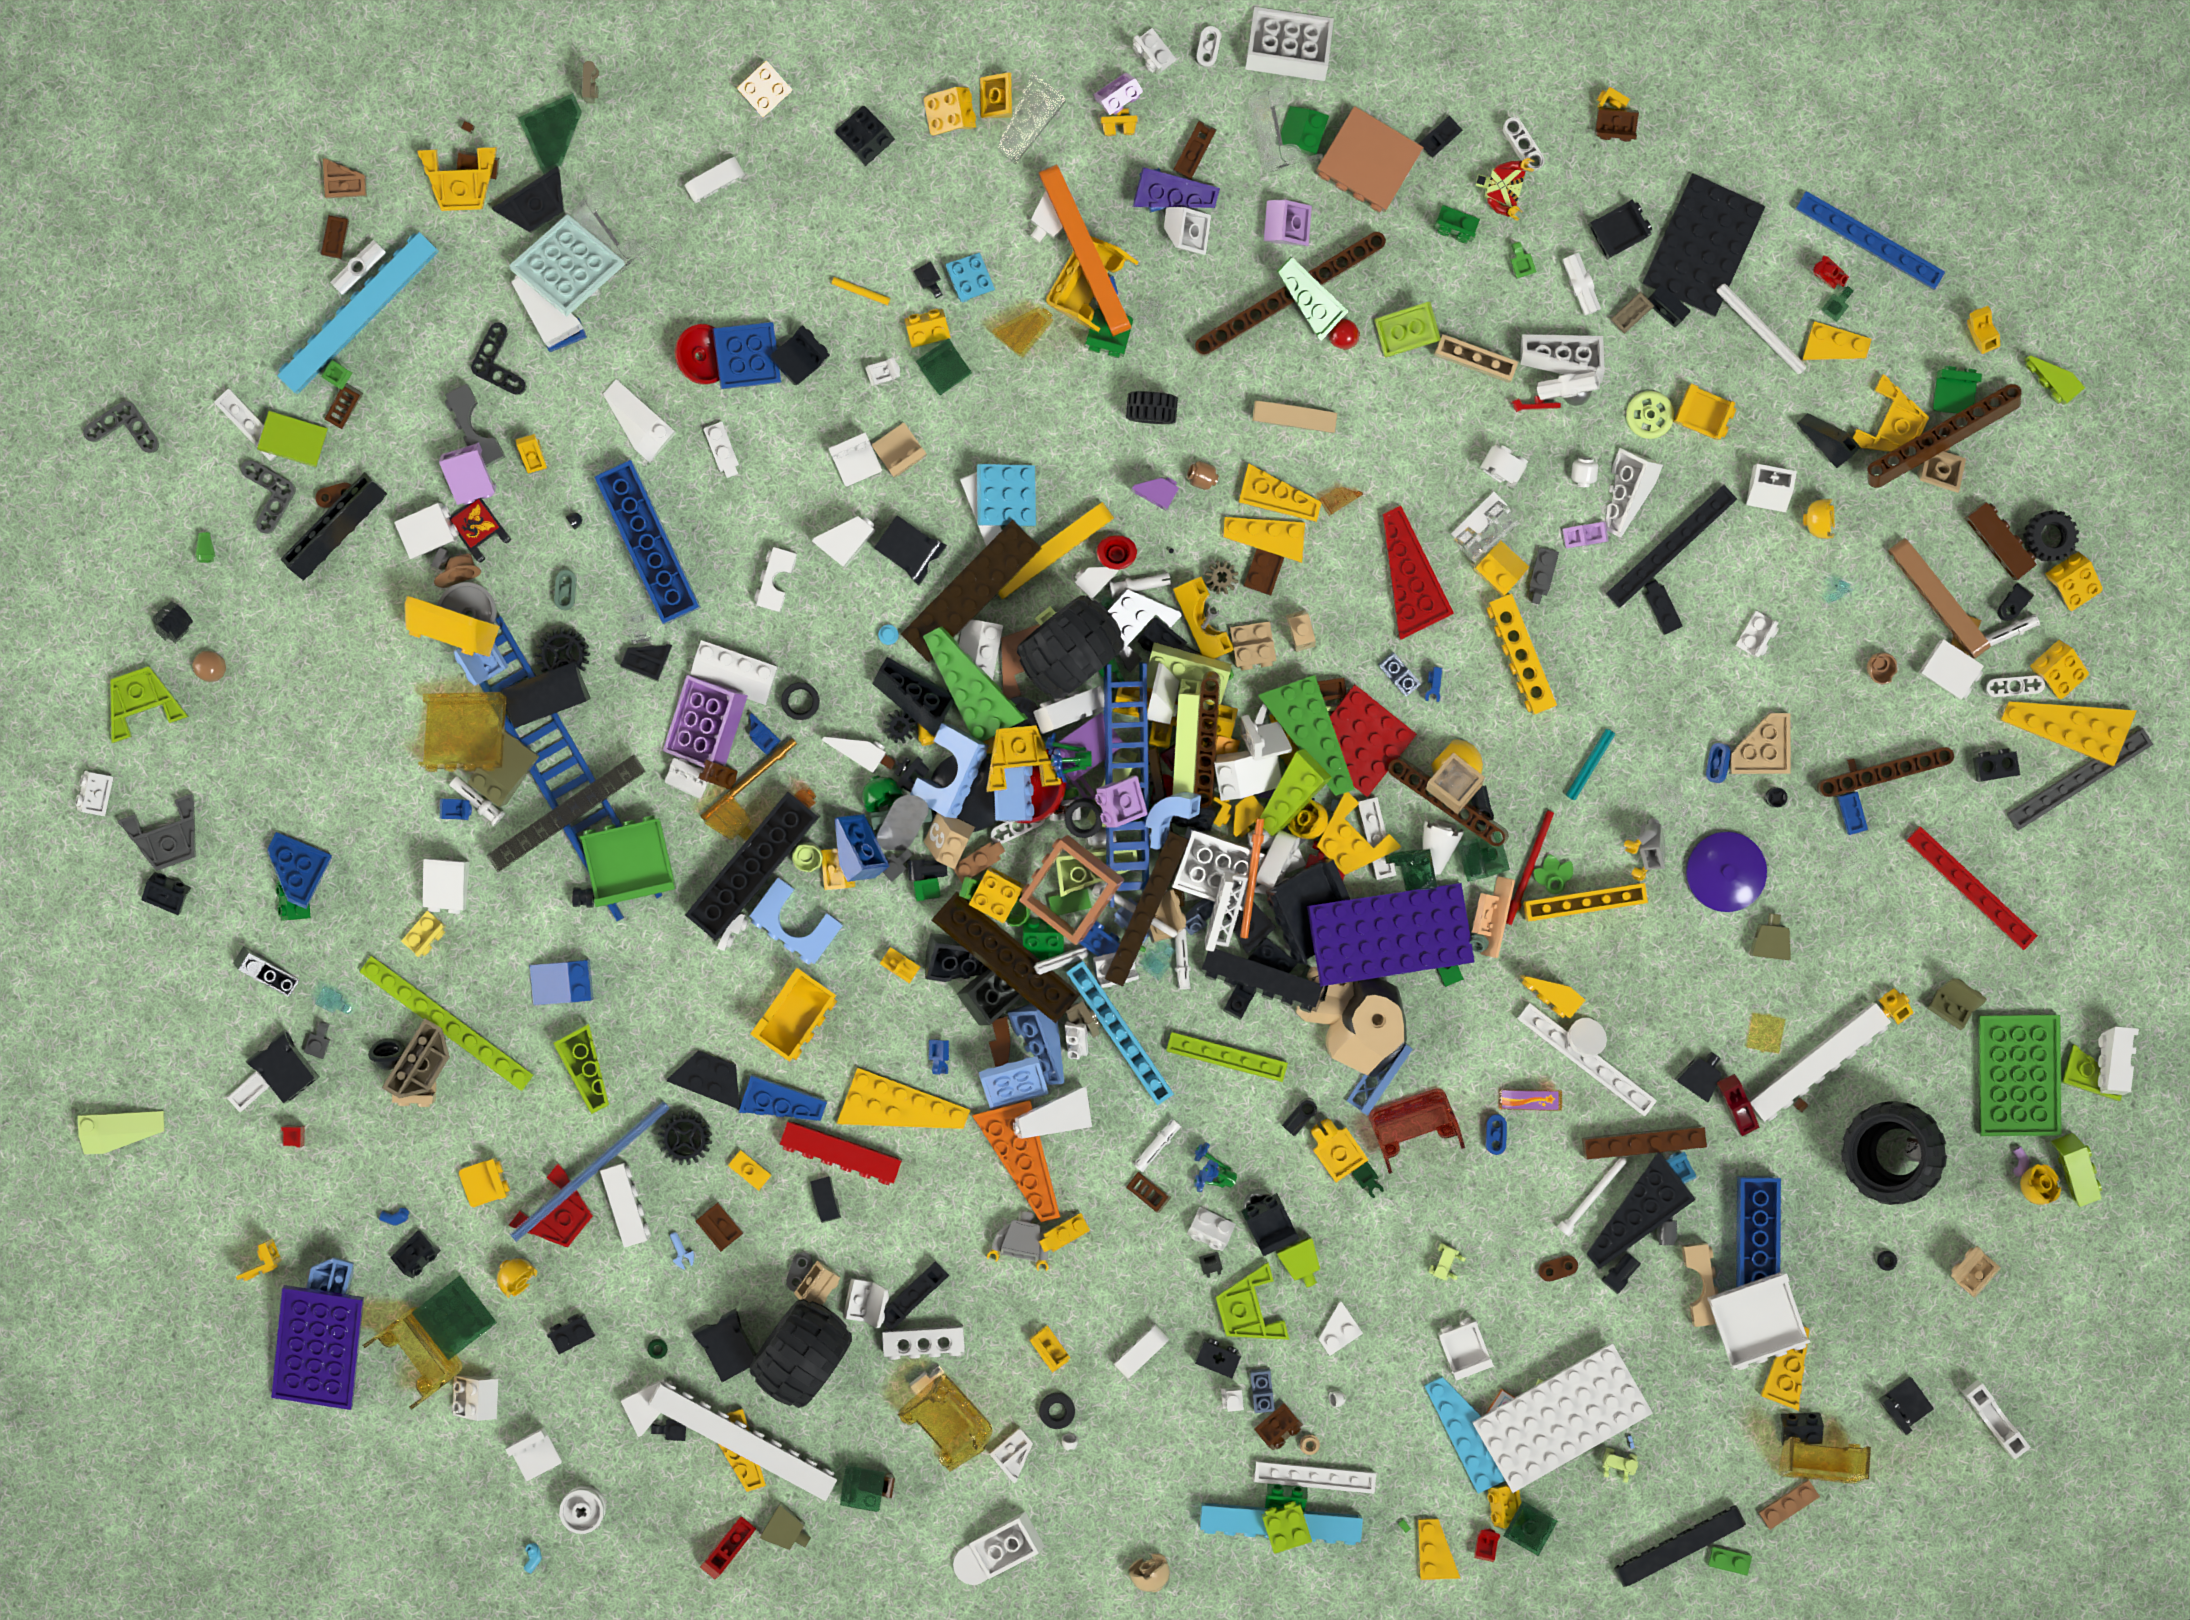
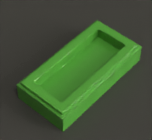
M1087 888L1070 892L1062 897L1061 895L1048 897L1051 911L1058 916L1092 908Z

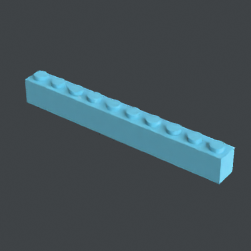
M420 232L411 235L407 240L408 244L403 249L399 248L393 254L394 258L389 263L385 262L378 269L379 273L375 277H370L364 283L365 287L360 292L356 291L350 297L351 301L347 306L343 305L336 311L337 316L332 321L329 319L322 325L321 328L323 330L318 335L314 334L308 339V345L304 349L300 348L293 355L294 359L289 364L286 362L282 365L277 376L294 393L299 394L439 252Z

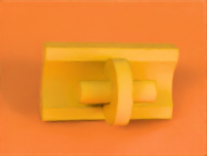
M1123 108L1116 114H1109L1117 116L1101 117V126H1103L1105 136H1116L1115 125H1123L1124 135H1134L1136 124L1138 123L1137 115L1121 116L1122 114H1129V108Z
M892 947L889 948L879 963L909 984L921 967Z

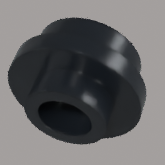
M1883 1251L1877 1257V1264L1882 1270H1893L1897 1265V1257L1891 1251ZM1885 1257L1890 1258L1889 1264H1884L1883 1260Z

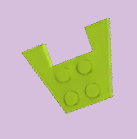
M150 666L110 679L111 743L132 737L126 717L163 705L169 723L189 717Z
M1269 1262L1216 1296L1226 1336L1290 1340L1284 1320L1264 1324L1255 1291L1256 1286L1274 1282Z

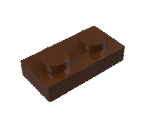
M459 151L457 170L479 169L478 155L476 153ZM495 157L490 179L496 180L498 177L500 158Z

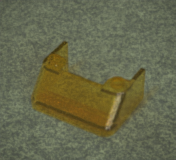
M418 1307L409 1309L363 1344V1347L366 1348L377 1339L387 1348H392L398 1344L422 1376L416 1381V1389L421 1397L409 1406L411 1410L429 1398L462 1370V1362L423 1310Z
M1789 1437L1788 1440L1784 1441L1778 1476L1858 1484L1869 1480L1871 1447L1861 1448L1860 1444H1848V1447L1844 1448L1810 1445L1801 1442V1438Z

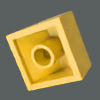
M1499 540L1473 570L1501 596H1505L1524 575L1529 566L1505 543Z

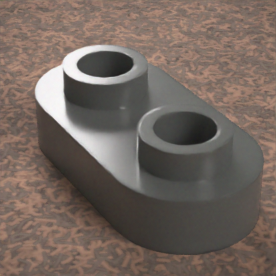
M799 1252L793 1257L786 1279V1285L791 1291L795 1292L799 1285H794L792 1280L797 1278L801 1284L811 1270L812 1257L806 1252ZM804 1259L806 1265L800 1266L798 1261Z

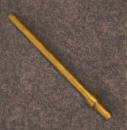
M791 738L781 748H776L773 751L774 754L700 815L704 821L708 820L775 762L785 758L786 753L796 746L797 742Z

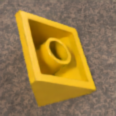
M1007 72L980 78L981 118H1012L1011 73Z

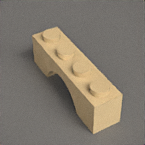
M1706 1242L1682 1245L1684 1265L1696 1270L1703 1281V1290L1700 1297L1690 1304L1692 1325L1695 1327L1714 1325L1716 1322L1707 1298L1718 1294V1288L1713 1283V1278H1716L1714 1266L1711 1267L1710 1261L1713 1258L1712 1247H1709Z

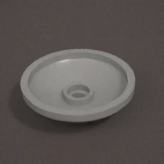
M463 582L451 586L442 594L437 606L464 615L472 612L473 618L494 624L496 619V604L492 595L484 587L475 583Z

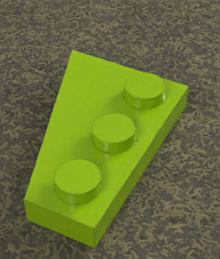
M2073 1044L2061 1083L2118 1102L2121 1101L2122 1095L2100 1093L2098 1078L2101 1075V1067H2099L2098 1062L2093 1057L2085 1054L2078 1046Z

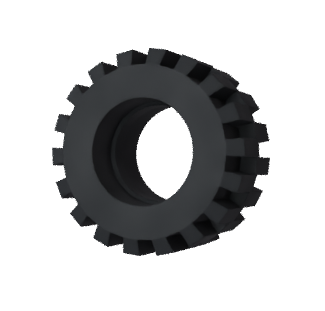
M1130 392L1127 397L1126 419L1147 424H1173L1176 422L1178 397L1160 392Z
M2051 510L2039 513L2034 518H2031L2028 521L2029 525L2025 527V530H2027L2023 534V538H2026V542H2024L2025 547L2028 546L2029 551L2034 554V557L2041 559V561L2051 562L2064 559V557L2071 554V551L2075 550V543L2079 541V538H2076V535L2079 534V530L2075 529L2077 524L2071 521L2072 517L2070 515L2066 516L2065 512ZM2048 524L2055 525L2061 533V541L2055 548L2048 547L2042 540V530Z

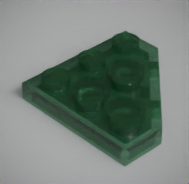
M574 93L518 117L543 174L557 166L561 167L565 160L567 150L582 115Z

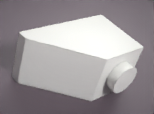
M1090 567L1085 571L1082 568L1075 576L1077 579L1075 584L1093 599L1119 570L1109 569L1108 567Z

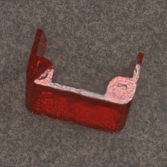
M1436 1088L1376 1108L1369 1114V1120L1389 1174L1393 1173L1389 1158L1399 1154V1143L1436 1130L1441 1138L1456 1136L1461 1149L1465 1148L1459 1124L1446 1093L1442 1089Z

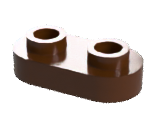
M344 482L320 489L315 497L317 504L322 508H330L342 496V490H348L352 484ZM325 494L329 496V499L326 502L322 500V497Z
M1564 1255L1543 1262L1539 1266L1538 1273L1544 1281H1555L1575 1274L1578 1270V1262L1573 1256ZM1567 1262L1572 1264L1570 1269L1565 1268ZM1548 1268L1553 1270L1551 1275H1546Z

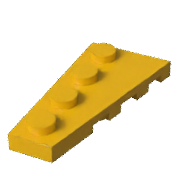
M1225 517L1223 538L1302 563L1305 523Z
M1803 1326V1327H1804V1330H1805V1333H1806V1335H1807V1338H1808V1337H1809V1328ZM1808 1344L1803 1349L1795 1350L1793 1348L1787 1350V1354L1783 1356H1775L1761 1392L1762 1397L1799 1411L1802 1377L1805 1368L1804 1362Z
M743 1408L725 1413L729 1416L728 1420L734 1423L738 1420L747 1425L745 1429L749 1430ZM718 1444L746 1492L766 1486L759 1465Z

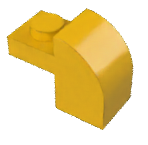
M1989 306L1976 309L1970 313L1967 325L1981 354L2000 347V334L1992 323V311Z

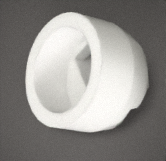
M1341 1391L1330 1392V1405L1333 1408L1344 1405L1346 1399L1343 1396L1345 1394Z
M1068 1433L1062 1436V1446L1065 1450L1069 1451V1449H1072L1073 1451L1077 1448L1078 1437L1075 1434Z

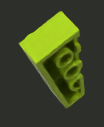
M1305 749L1296 751L1260 817L1265 819L1263 828L1271 836L1283 830L1332 778Z
M588 1024L553 1044L590 1113L593 1114L608 1106L609 1102Z

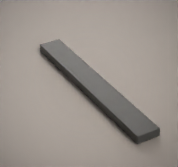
M2140 728L2126 737L2115 766L2112 767L2092 759L2008 812L2007 816L2016 830L2019 831L2154 744L2144 728Z

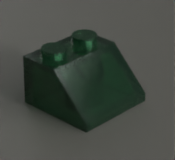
M1497 831L1494 833V839L1498 842H1501L1502 838L1500 832ZM1475 837L1458 843L1467 882L1487 878L1510 870L1504 845L1493 846L1481 837Z
M1522 1501L1503 1537L1539 1556L1558 1520L1540 1508Z

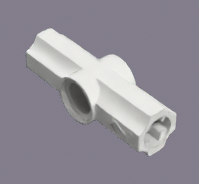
M373 240L355 258H352L348 265L330 283L344 295L360 278L367 275L368 271L386 252ZM362 263V271L356 273L354 271L355 264Z
M1577 253L1564 258L1562 261L1570 278V287L1573 286L1574 291L1572 292L1574 296H1577L1584 316L1601 310L1594 292L1593 280L1590 274L1586 272L1580 254Z
M1597 372L1562 375L1558 377L1559 379L1538 382L1537 392L1540 400L1556 397H1574L1582 392L1600 389V377Z

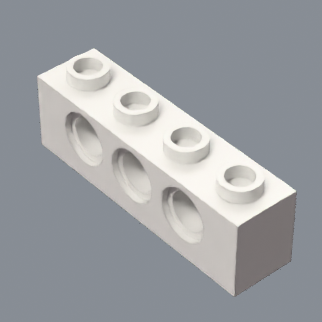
M963 1325L894 1329L892 1331L883 1330L882 1332L884 1357H888L889 1360L901 1359L900 1356L908 1355L909 1358H920L922 1354H929V1357H940L941 1353H949V1356H959L961 1352L965 1351ZM941 1337H947L950 1343L948 1346L943 1347L938 1343V1340ZM921 1338H926L930 1344L928 1347L922 1348L919 1346L918 1341ZM905 1339L909 1342L910 1346L907 1349H902L899 1347L898 1342Z

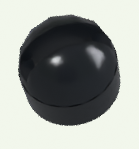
M573 512L566 516L574 530L581 526L583 519L579 513Z

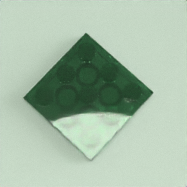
M461 1275L412 1312L413 1316L448 1361L497 1323Z

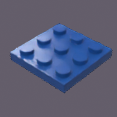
M773 322L712 329L720 389L781 383L780 369L770 359L771 354L777 350Z

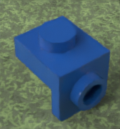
M440 798L439 819L469 820V816L472 813L470 801L466 799Z

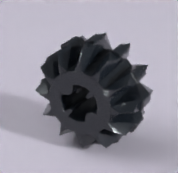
M895 710L896 717L894 718L891 714H888V718L892 721L883 722L885 725H890V728H885L883 731L892 732L887 736L888 739L895 735L894 743H898L899 737H901V741L904 744L906 743L905 735L910 740L913 739L909 731L916 733L917 730L910 728V726L916 725L917 722H909L912 719L910 716L904 718L906 715L905 711H902V715L899 717L898 710ZM898 721H902L901 723L906 725L901 733L898 732L899 730L896 731L894 727Z

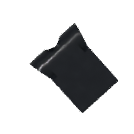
M897 515L874 549L905 570L919 586L928 574L929 562L939 558L948 545L927 537Z
M286 1029L271 1040L266 1050L257 1051L246 1060L250 1067L261 1074L283 1104L289 1103L320 1078L295 1047Z
M736 1308L722 1315L717 1324H705L691 1332L694 1338L704 1347L721 1382L750 1368L753 1359L757 1355L741 1326Z

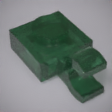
M1847 286L1838 297L1832 294L1821 308V311L1837 322L1849 307L1845 301L1854 290Z

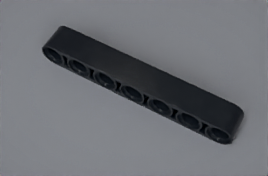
M1733 1505L1729 1510L1725 1509L1713 1515L1712 1519H1706L1694 1525L1695 1528H1688L1677 1534V1537H1671L1659 1543L1658 1547L1655 1548L1653 1546L1642 1552L1640 1556L1636 1555L1624 1561L1623 1565L1615 1566L1614 1570L1622 1586H1630L1745 1526L1746 1522L1737 1505Z

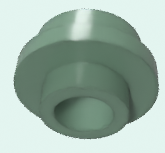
M1477 933L1471 935L1470 944L1472 943L1473 951L1482 952L1487 949L1489 941L1484 935Z

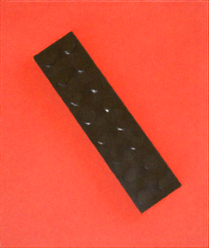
M1012 520L918 615L901 635L930 663L934 658L923 636L939 627H943L955 638L1042 548L1015 520Z
M956 891L931 921L1056 1024L1081 994L1052 970L1043 974H1037L1034 966L1041 961L983 912L970 906V902L966 898L959 896L960 893Z

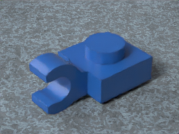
M1433 667V670L1429 671L1428 683H1431V689L1426 692L1425 701H1429L1430 694L1436 695V702L1440 701L1442 668Z
M929 1040V1060H933V1074H948V1065L945 1061L949 1060V1040Z

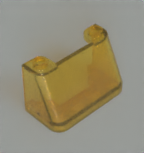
M945 1374L936 1377L898 1412V1416L903 1423L913 1425L917 1422L941 1448L939 1461L949 1472L983 1452L993 1432L990 1422Z

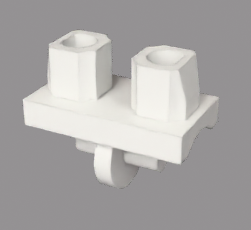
M1066 1022L1068 1058L1078 1060L1081 1056H1087L1089 1052L1086 1024L1075 1025L1071 1022Z

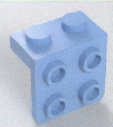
M495 643L490 657L478 653H473V656L461 652L462 648L454 651L457 663L462 666L466 673V678L474 686L491 679L509 667Z

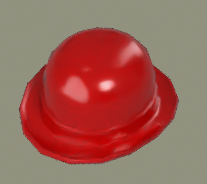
M1114 535L1101 540L1097 546L1096 553L1099 561L1109 569L1120 570L1127 568L1134 562L1137 556V548L1130 538Z

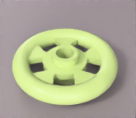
M1644 391L1633 397L1628 404L1626 411L1627 423L1636 435L1646 439H1655L1663 436L1671 428L1674 421V409L1670 400L1662 393ZM1650 399L1651 405L1644 407L1642 401ZM1659 403H1662L1665 408L1661 413L1656 407ZM1635 410H1640V411H1641V412H1640V418H1641V419H1635V418H1634V411H1635ZM1648 411H1652L1654 413L1653 418H1649L1647 416ZM1661 417L1665 422L1661 427H1658L1656 423ZM1643 423L1651 425L1649 431L1641 428Z

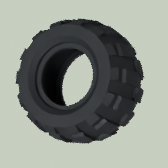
M1080 595L1026 637L1018 645L1017 654L1021 657L1019 661L1026 675L1034 685L1045 694H1050L1053 699H1061L1086 682L1122 651L1125 641L1121 638L1122 632L1116 620L1108 610L1096 600L1092 601L1088 595Z
M1898 1101L1881 1102L1861 1111L1853 1118V1122L1846 1129L1843 1137L1844 1145L1843 1150H1841V1156L1847 1171L1845 1173L1850 1182L1855 1184L1861 1194L1882 1204H1906L1927 1195L1940 1181L1947 1161L1945 1153L1946 1141L1943 1133L1940 1132L1936 1125L1937 1122L1930 1114L1922 1111L1920 1107ZM1893 1129L1910 1131L1917 1138L1921 1148L1920 1163L1913 1171L1904 1175L1888 1172L1881 1166L1877 1158L1876 1149L1880 1138L1886 1132Z
M805 1299L798 1300L786 1312L758 1351L750 1365V1374L755 1377V1382L776 1401L788 1406L794 1405L797 1408L804 1407L819 1392L845 1355L852 1342V1333L846 1329L847 1325L840 1317L827 1307L813 1301L809 1303Z

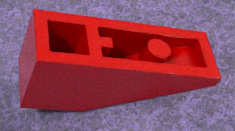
M741 1516L704 1560L700 1568L714 1580L718 1578L756 1528Z

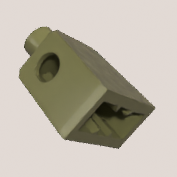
M1769 913L1768 925L1758 924L1750 956L1791 960L1790 930L1787 927H1780V914Z
M780 1502L760 1535L762 1540L788 1550L791 1549L795 1542L805 1548L811 1539L810 1536L802 1532L805 1522L782 1502Z

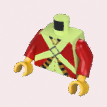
M1525 158L1523 161H1509L1499 164L1491 170L1490 177L1478 174L1475 186L1486 188L1484 198L1487 199L1488 205L1497 214L1511 217L1515 221L1519 220L1515 213L1518 211L1522 213L1523 211L1517 207V202L1526 171H1534L1533 168H1528V164L1535 162L1534 160Z

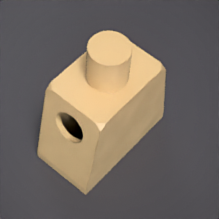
M1303 610L1286 615L1295 651L1298 652L1315 647L1316 640L1308 612Z

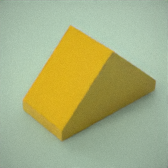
M1153 721L1148 745L1169 748L1172 725Z

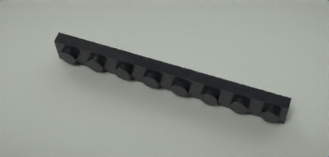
M1722 485L1605 595L1620 609L1737 500L1735 495L1725 485Z

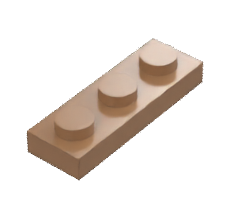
M1807 1479L1758 1513L1771 1530L1820 1496L1810 1480Z

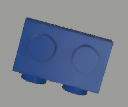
M1096 921L1080 944L1097 957L1115 953L1121 938L1112 932L1110 934L1104 932V926Z

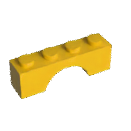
M1202 576L1174 588L1176 600L1181 606L1184 618L1190 626L1192 636L1196 640L1202 656L1216 659L1233 651L1234 648L1226 631H1218L1211 627L1209 623L1205 629L1201 628L1206 619L1204 603L1210 595Z

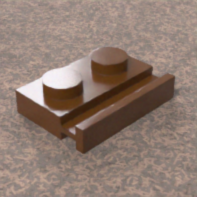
M1257 548L1244 587L1271 596L1284 557Z
M719 1202L695 1221L720 1252L744 1233Z

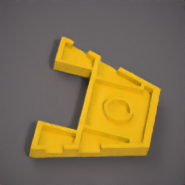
M497 147L477 148L479 169L439 170L437 149L417 151L424 165L425 173L430 179L431 187L441 211L483 209Z
M1882 374L1874 392L1892 400L1888 412L1876 437L1856 429L1852 438L1863 449L1891 452L1921 435L1929 416L1902 393V390L1895 386L1886 375Z
M1037 726L996 730L987 792L1007 789L1004 769L1039 766L1042 787L1062 784L1045 751L1046 746Z
M1349 792L1343 794L1326 830L1317 844V847L1328 859H1334L1337 868L1344 875L1402 847L1390 834H1387L1373 848L1355 830L1345 817L1359 802Z

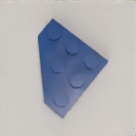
M276 832L267 849L272 865L287 901L307 909L332 859V855Z

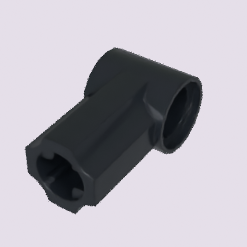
M1484 785L1471 798L1472 806L1481 812L1487 811L1489 818L1494 820L1487 786ZM1478 820L1477 823L1479 825L1486 826L1485 822Z
M925 859L907 861L909 881L948 876L947 866L936 860L925 861Z
M1311 1098L1302 1099L1282 1126L1290 1134L1296 1136L1311 1117L1317 1113L1316 1102ZM1306 1103L1314 1106L1313 1110L1309 1113L1302 1110L1303 1105Z
M1627 1252L1614 1268L1609 1269V1274L1607 1276L1604 1275L1601 1281L1618 1294L1627 1285L1628 1279L1641 1263Z

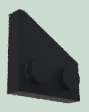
M672 645L645 646L641 648L629 647L620 667L658 682L671 652Z

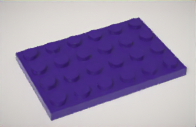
M283 1285L271 1398L347 1410L352 1409L364 1297Z

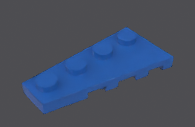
M752 1074L738 1113L776 1115V1117L786 1116L796 1119L821 1121L828 1100Z

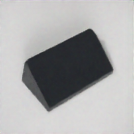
M1660 285L1648 298L1654 305L1653 309L1675 328L1690 313V309L1663 285Z

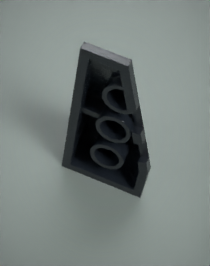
M930 934L926 949L925 979L940 982L952 981L951 979L957 978L969 979L971 976L981 975L989 969L951 936Z

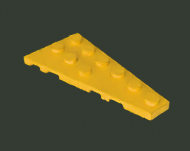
M2009 701L2000 721L2113 767L2137 710Z
M857 1068L837 1124L964 1129L971 1109Z

